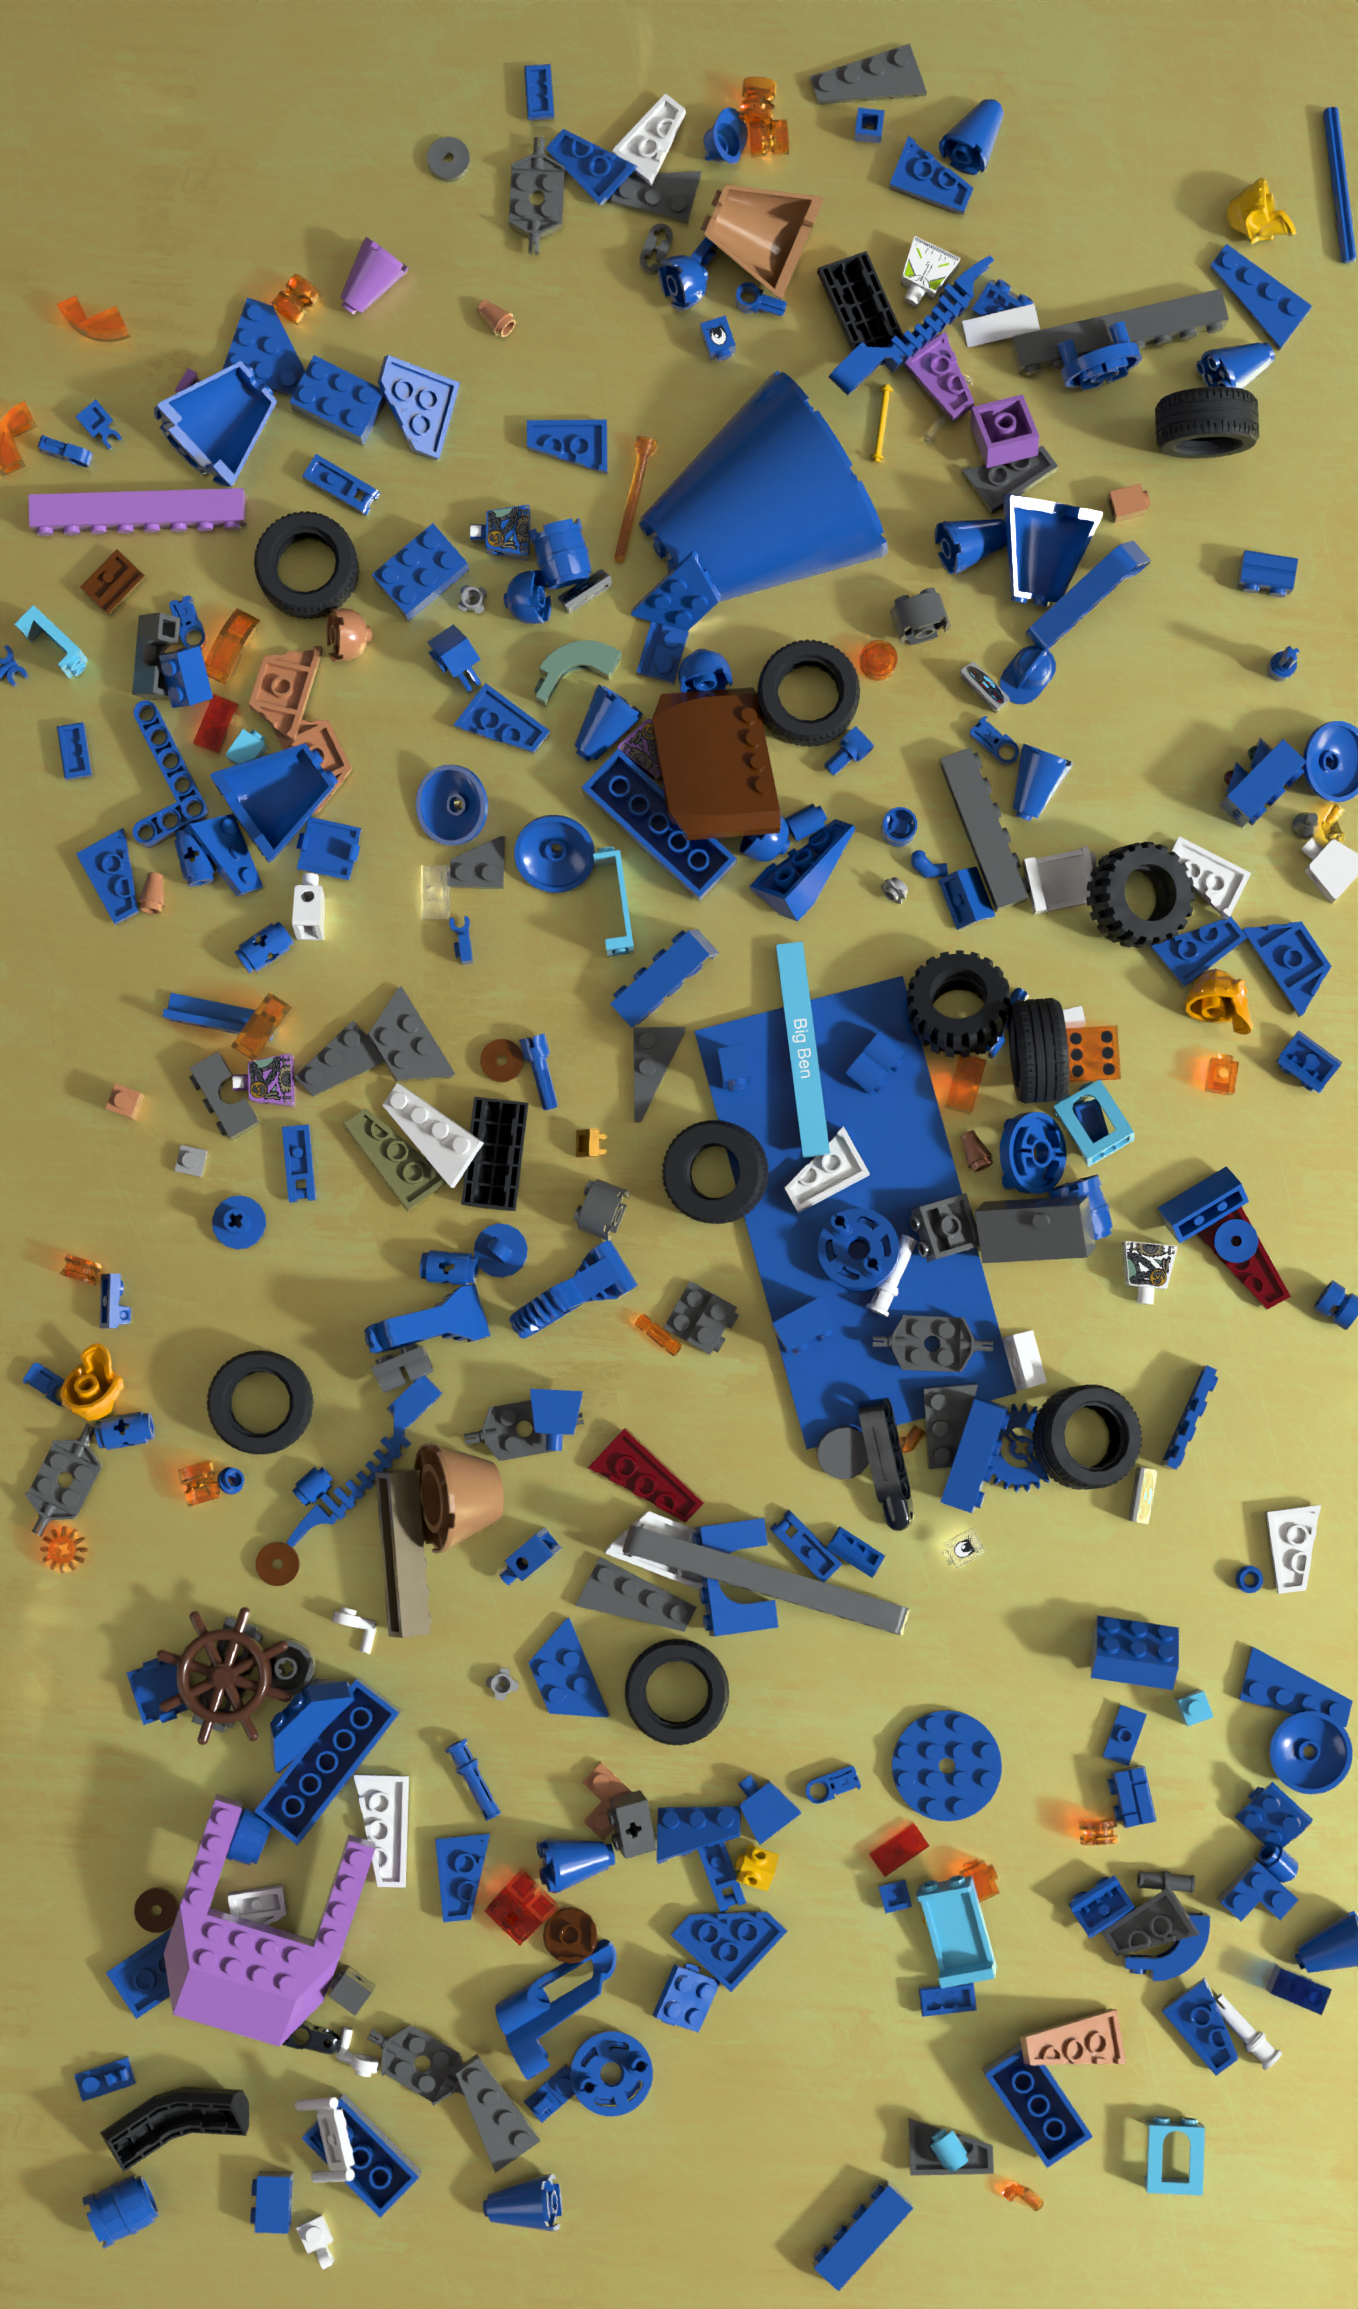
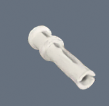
M901 1235L899 1240L900 1257L897 1267L884 1283L876 1287L877 1289L871 1302L866 1304L868 1310L888 1317V1309L893 1297L899 1293L897 1286L918 1241L909 1236Z
M1222 1993L1216 1998L1223 2005V2008L1218 2003L1217 2006L1223 2020L1245 2042V2050L1252 2052L1261 2061L1262 2068L1264 2070L1270 2068L1281 2057L1282 2052L1275 2050L1265 2039L1266 2035L1263 2032H1256Z

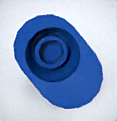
M730 107L723 109L715 124L704 135L703 143L706 149L704 158L706 161L713 160L717 163L728 162L735 164L740 159L747 142L748 129L744 118L736 109Z
M1035 645L1024 647L1017 653L1004 670L1000 679V688L1010 698V702L1026 704L1032 702L1040 695L1056 672L1054 656L1049 650H1039Z

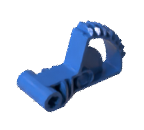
M606 1240L589 1251L579 1269L576 1270L574 1277L556 1284L522 1306L510 1316L509 1321L514 1332L520 1338H527L585 1302L618 1299L637 1287L638 1284L613 1243Z
M476 1284L453 1290V1293L446 1295L442 1302L437 1303L434 1308L386 1319L372 1324L364 1330L366 1345L369 1347L370 1352L375 1354L396 1350L438 1336H442L445 1339L453 1338L457 1341L467 1339L468 1343L491 1336Z

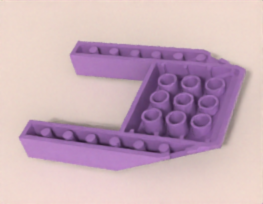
M216 1794L164 1951L173 2015L280 2046L324 2001L374 1855L375 1842L348 1834L314 1940L209 1908L242 1809V1801Z

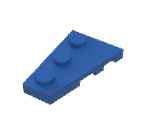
M562 129L545 148L601 206L638 167L565 129Z
M487 683L484 684L453 725L455 728L533 754L550 734L547 728Z

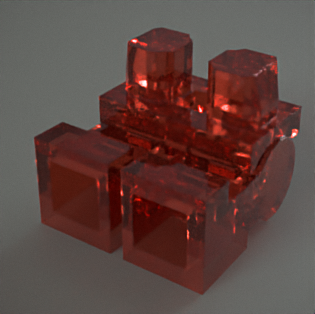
M522 1867L484 1910L519 1946L559 1908V1904L543 1888L534 1894L539 1884Z

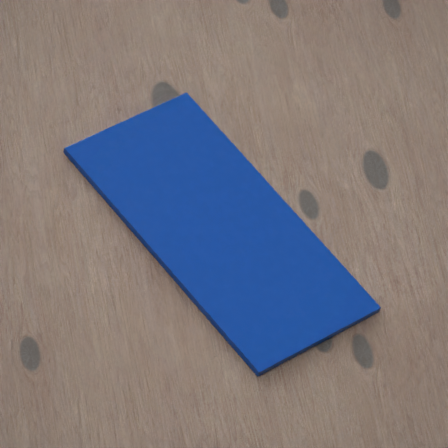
M903 976L810 1000L828 1142L844 1126L870 1175L800 1213H797L785 1191V1187L816 1156L803 1158L784 1007L694 1031L718 1120L734 1123L749 1131L760 1142L763 1151H765V1157L768 1160L769 1180L767 1181L768 1185L765 1189V1194L762 1195L763 1198L759 1201V1204L748 1215L744 1216L772 1323L821 1297L836 1324L832 1328V1335L820 1342L816 1338L808 1341L807 1343L810 1347L796 1355L792 1351L786 1353L776 1335L806 1450L817 1447L822 1435L831 1428L841 1427L840 1425H850L862 1431L858 1414L860 1401L889 1398L897 1426L925 1418L923 1387L977 1382L975 1398L981 1397L989 1401L1017 1393L977 1247L927 1263L926 1257L923 1258L918 1251V1243L920 1242L918 1232H914L910 1227L909 1218L912 1216L911 1210L961 1195L962 1190L922 1044L919 1042V1036H914L911 1030V1023L908 1022L907 989ZM880 1031L905 1051L901 1056L905 1061L896 1072L890 1070L884 1078L888 1082L879 1093L873 1091L869 1095L847 1077L845 1072ZM745 1043L751 1073L750 1084H746L744 1090L729 1092V1088L723 1089L717 1061V1049ZM726 1149L734 1182L737 1185L740 1176L739 1162L735 1155ZM853 1208L873 1210L884 1216L892 1224L899 1240L903 1234L918 1241L897 1286L899 1293L893 1297L888 1309V1317L881 1316L866 1308V1304L870 1303L876 1287L864 1291L842 1288L829 1279L820 1264L817 1250L819 1236L824 1226L837 1212ZM862 1241L855 1242L850 1246L849 1255L856 1260L864 1259L869 1254V1245ZM903 1315L964 1317L974 1338L977 1340H993V1345H982L993 1347V1351L973 1352L962 1372L901 1370L891 1349H888V1347H872V1342H883L872 1341V1336L892 1335ZM928 1336L924 1341V1346L926 1350L935 1352L939 1348L940 1343L936 1337Z

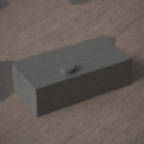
M1088 1195L986 1201L974 1211L982 1263L1087 1258L1096 1248Z

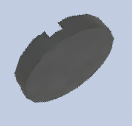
M840 1425L841 1427L831 1428L822 1435L817 1445V1457L822 1469L831 1477L851 1479L866 1469L869 1464L862 1431L850 1425Z

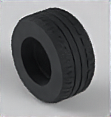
M720 1120L698 1122L687 1127L685 1130L683 1129L668 1146L669 1149L666 1150V1155L663 1159L664 1163H662L663 1185L666 1188L665 1191L669 1199L672 1200L671 1202L687 1217L709 1224L733 1222L748 1215L763 1198L762 1195L765 1194V1189L768 1185L767 1181L769 1180L768 1160L765 1157L766 1154L760 1142L743 1127ZM715 1146L723 1147L732 1152L740 1166V1176L736 1187L726 1196L719 1198L703 1195L696 1189L692 1180V1166L697 1155L704 1149Z

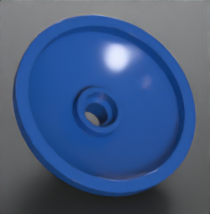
M1344 721L1327 722L1319 726L1307 741L1303 756L1307 761L1303 765L1304 774L1310 788L1317 796L1329 802H1344L1358 794V728Z
M449 764L434 768L424 777L416 795V813L423 830L434 841L448 846L465 844L480 833L487 818L488 800L482 782L472 771L460 765ZM460 800H462V803H463V807H462V808L460 807V804H459V803H460Z
M545 815L536 818L521 830L516 840L514 849L516 866L523 878L540 890L552 893L572 890L588 878L594 866L593 854L595 853V846L590 834L580 823L569 817ZM558 844L561 846V849L554 850L552 845Z
M1302 1711L1289 1716L1276 1728L1271 1738L1269 1756L1275 1774L1286 1786L1303 1794H1321L1335 1788L1346 1777L1351 1767L1353 1749L1347 1731L1336 1719L1318 1711ZM1306 1746H1311L1312 1754L1309 1756H1305L1303 1753Z

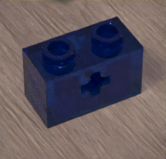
M1276 1963L1265 1988L1274 1996L1322 2015L1332 1991L1326 1984Z

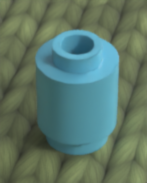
M943 2128L931 2136L933 2142L930 2143V2147L942 2166L948 2168L950 2173L969 2161L966 2157L967 2151L953 2130L946 2131Z

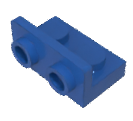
M1001 279L997 281L991 280L986 285L972 310L981 316L1031 305L1034 301L1024 294L1016 295L1010 291L1012 287Z

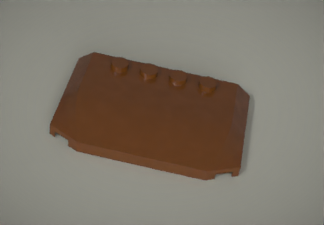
M754 688L661 694L652 717L651 728L668 818L682 830L685 840L779 833L781 829L780 807L758 697Z

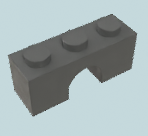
M160 612L139 615L132 695L151 700L169 698L159 655L164 654L168 647L178 645L180 618Z
M219 1052L190 1067L193 1075L189 1076L197 1091L202 1089L206 1098L203 1099V1102L210 1114L215 1112L220 1121L216 1125L223 1137L228 1135L234 1140L261 1124L245 1098L235 1104L223 1102L221 1088L226 1082L233 1079V1074Z

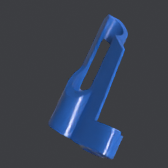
M602 1939L597 1942V1947L591 1956L584 1961L573 1964L563 1963L496 2004L495 2011L499 2026L506 2036L507 2045L518 2067L527 2080L550 2066L547 2060L549 2057L548 2053L538 2038L601 1995L602 1983L611 1977L617 1961L616 1949L611 1941ZM591 1959L593 1963L592 1978L551 2002L543 1988Z

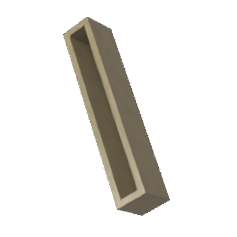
M418 1469L376 1472L388 1636L406 1638L430 1634L432 1618L428 1605L429 1587L426 1580L427 1561L424 1555L425 1534L422 1530L421 1516L423 1508L420 1503L419 1489L421 1482L418 1476Z

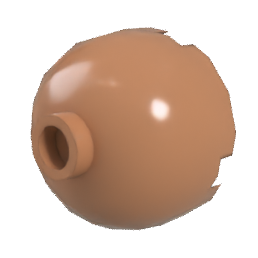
M331 608L329 611L333 615L327 616L326 641L327 645H333L334 653H329L332 662L355 660L364 652L367 642H371V628L366 626L364 618L358 612L352 609Z

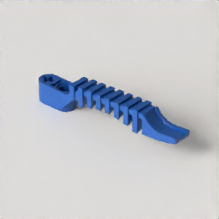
M991 256L982 259L954 281V285L951 286L948 283L944 287V292L938 296L939 303L933 307L932 314L924 318L923 324L920 325L918 323L914 327V332L907 330L901 340L895 335L891 339V344L886 348L868 347L862 342L833 370L829 378L849 396L879 365H885L893 373L900 364L904 365L910 357L917 354L920 348L923 349L929 340L932 341L939 332L941 333L948 324L950 325L957 316L959 317L965 311L969 301L974 297V280L989 269L988 266L994 262V259Z
M426 1375L418 1378L387 1408L394 1417V1432L390 1439L384 1436L380 1440L389 1451L384 1454L380 1449H377L373 1453L381 1463L377 1466L371 1460L365 1464L371 1473L367 1476L362 1470L356 1474L362 1482L359 1486L352 1479L345 1483L353 1492L350 1496L341 1487H337L333 1491L343 1502L340 1506L328 1493H324L320 1498L334 1513L330 1516L320 1504H316L290 1535L286 1542L290 1547H294L313 1526L324 1523L334 1524L338 1519H343L347 1515V1509L355 1507L357 1505L355 1501L362 1499L366 1495L364 1491L376 1485L374 1483L376 1480L375 1473L383 1472L386 1468L390 1469L394 1465L393 1461L400 1459L404 1455L402 1453V1445L408 1448L412 1444L405 1437V1430L443 1394Z

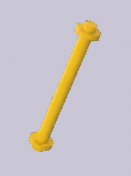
M888 384L880 387V391L883 393L875 451L870 456L873 462L876 463L884 459V456L881 455L889 393L893 392V388Z

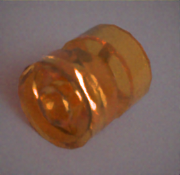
M765 77L745 78L742 89V97L745 100L741 101L739 119L752 125L771 124L775 107L772 102L776 99L777 83Z
M787 119L772 120L770 124H766L765 121L749 122L751 157L767 156L768 152H772L774 156L789 155Z
M294 273L285 284L287 290L280 291L271 304L287 320L295 325H299L307 315L306 308H312L321 297V294L309 281Z
M212 1460L178 1470L181 1484L187 1487L184 1495L188 1507L222 1497L218 1482L213 1481L216 1473Z

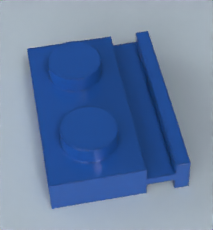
M651 621L636 673L674 685L689 632Z

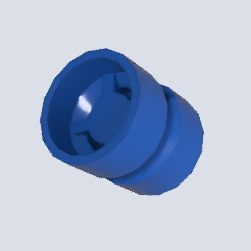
M905 807L891 809L886 813L881 825L883 840L892 847L908 845L916 833L917 819L914 813Z
M1332 1280L1319 1296L1313 1309L1324 1317L1332 1316L1333 1323L1347 1330L1358 1316V1296L1353 1293L1346 1294V1288Z

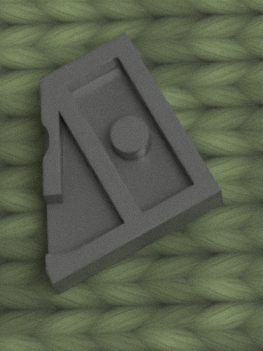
M500 836L450 859L449 887L504 889L505 836Z

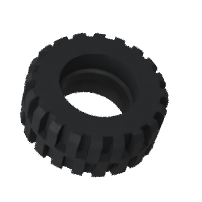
M1137 842L1110 851L1108 855L1103 856L1098 861L1099 866L1092 869L1090 876L1093 877V880L1088 881L1086 888L1087 891H1090V897L1086 898L1087 906L1091 905L1093 911L1089 914L1092 921L1097 920L1099 923L1097 929L1102 934L1108 933L1107 939L1113 943L1120 942L1121 946L1128 948L1133 946L1135 948H1142L1160 944L1178 935V930L1184 929L1188 923L1185 917L1192 915L1193 907L1190 906V903L1195 901V892H1191L1190 886L1194 885L1193 879L1187 876L1186 871L1189 869L1185 862L1180 864L1178 861L1180 856L1174 851L1167 853L1168 848L1161 844L1155 845L1153 842ZM1133 870L1147 876L1156 892L1155 909L1148 920H1143L1136 916L1126 902L1125 884Z
M956 950V954H949L947 951L940 953V957L937 959L933 956L926 960V966L920 965L915 971V976L911 977L908 984L909 990L907 991L908 1022L911 1023V1030L914 1036H919V1042L924 1047L931 1045L932 1052L940 1054L941 1051L945 1052L946 1057L954 1058V1054H961L962 1058L970 1057L972 1052H976L977 1055L985 1052V1046L988 1045L991 1048L998 1043V1037H1003L1006 1032V1025L1010 1021L1011 993L1009 992L1008 980L1004 978L1003 971L999 966L993 968V961L989 958L984 957V959H981L980 954L971 952L970 955L964 954V950ZM952 990L970 991L979 996L985 1003L977 1013L966 1018L947 1017L938 1012L933 1006L934 1002L941 995Z

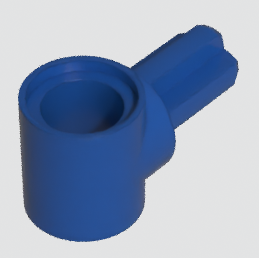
M742 283L736 291V306L743 313H758V310L780 317L785 313L787 306L785 301L764 295V290L759 289L754 283ZM749 293L755 299L747 303L741 299V296Z
M855 726L840 740L839 746L841 749L824 764V767L834 776L851 760L853 762L861 761L875 745Z

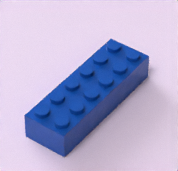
M619 748L581 787L582 793L699 902L736 864L737 858L715 838L685 840L682 830L668 818L663 789Z
M359 1677L351 1685L354 1701L292 1761L254 1811L297 1846L402 1711Z

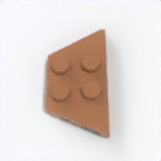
M313 646L314 650L299 653L297 650H293L282 655L263 656L249 701V707L291 742H295L323 652L322 646Z
M301 720L295 742L289 741L273 728L283 750L306 743L310 750L315 748L324 762L320 765L326 772L330 769L336 777L338 783L335 785V788L314 812V815L318 814L352 771L329 720Z

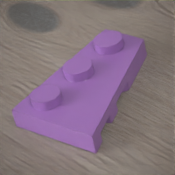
M946 331L926 344L923 349H919L917 354L910 357L903 365L952 422L974 406V400L965 378L961 374Z

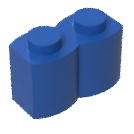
M879 1031L845 1072V1075L869 1095L873 1091L879 1093L888 1082L884 1078L890 1070L896 1072L905 1061L901 1057L905 1051Z

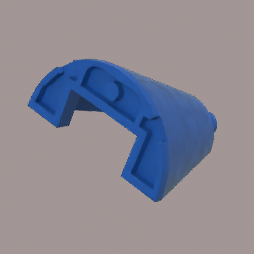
M242 361L161 401L154 408L155 419H161L163 423L159 428L173 448L203 476L211 474L214 476L213 482L225 487L232 486L237 480L277 403V400L273 397V391L264 383L259 385L253 378L255 376L254 370L248 364H243Z
M1004 493L1003 505L1011 600L1026 603L1027 598L1034 599L1033 604L1049 607L1050 602L1056 603L1065 595L1101 520L1103 512Z
M306 743L210 774L212 781L220 794L223 795L229 808L262 856H265L268 863L278 856L338 783L330 769L325 772L320 764L324 761L315 748L310 750Z

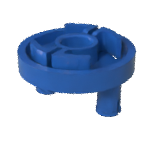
M1124 321L1108 327L1114 345L1100 348L1081 357H1078L1073 339L1063 341L1057 345L1065 366L1061 370V375L1066 387H1082L1083 391L1104 386L1103 381H1107V384H1110L1128 376V370L1140 363L1142 360L1137 343L1130 341Z
M1026 1112L1018 1114L1012 1119H1007L1004 1123V1131L1000 1141V1163L1004 1173L1002 1177L1003 1187L1005 1189H1016L1025 1194H1041L1050 1191L1060 1181L1066 1165V1143L1059 1125L1052 1117L1042 1112ZM1034 1147H1036L1037 1150L1036 1160L1033 1154Z
M853 1208L837 1212L824 1226L818 1240V1258L825 1274L835 1284L848 1290L864 1291L881 1285L893 1274L900 1257V1244L894 1227L884 1216L870 1209ZM858 1241L867 1243L870 1248L869 1254L861 1260L853 1259L849 1255L850 1246Z
M607 2030L589 2036L578 2046L570 2062L569 2079L575 2096L587 2109L602 2116H620L634 2110L644 2101L651 2088L653 2067L648 2052L638 2040L624 2032ZM610 2047H622V2048H611V2051L609 2050ZM596 2053V2055H594V2056L587 2062V2060H588L593 2054ZM608 2062L617 2063L621 2070L620 2077L614 2083H605L600 2076L601 2068ZM602 2104H604V2105H616V2106L610 2107V2106H603Z

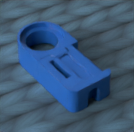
M41 435L37 446L39 452L82 467H89L93 457V453L84 448L45 437V435Z
M188 595L182 597L183 600L171 601L169 606L172 615L180 618L179 634L184 646H200L202 650L207 643V637L203 625L198 619L193 603H190L194 600ZM197 631L201 634L202 638L199 644L190 645L187 643V636L190 632Z
M983 716L976 726L970 730L969 736L999 764L1005 766L1013 764L1019 756L1018 745L1007 734L1002 736L997 729L986 721L988 717ZM1002 746H1011L1014 750V757L1009 760L1003 759L999 754V749Z
M34 1363L23 1378V1383L27 1384L29 1382L30 1386L44 1395L47 1393V1399L58 1406H62V1402L57 1397V1391L62 1387L65 1379L42 1364Z
M848 1765L811 1779L806 1785L805 1793L811 1802L821 1804L835 1799L834 1794L839 1795L855 1789V1786L859 1790L861 1784L854 1766ZM821 1783L825 1786L826 1793L822 1798L816 1799L811 1796L810 1788L813 1784Z

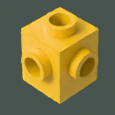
M748 1844L745 1853H739L734 1869L739 1870L736 1882L767 1892L775 1875L780 1854Z

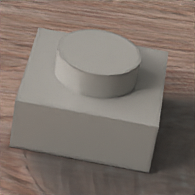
M180 1145L175 1172L202 1177L208 1151Z

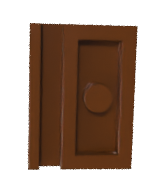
M116 549L80 588L110 615L145 580L146 576Z

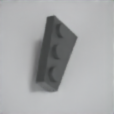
M352 1021L294 1077L315 1097L357 1075H361L380 1064H384L368 1036Z
M977 1382L923 1387L929 1469L952 1467L975 1398Z

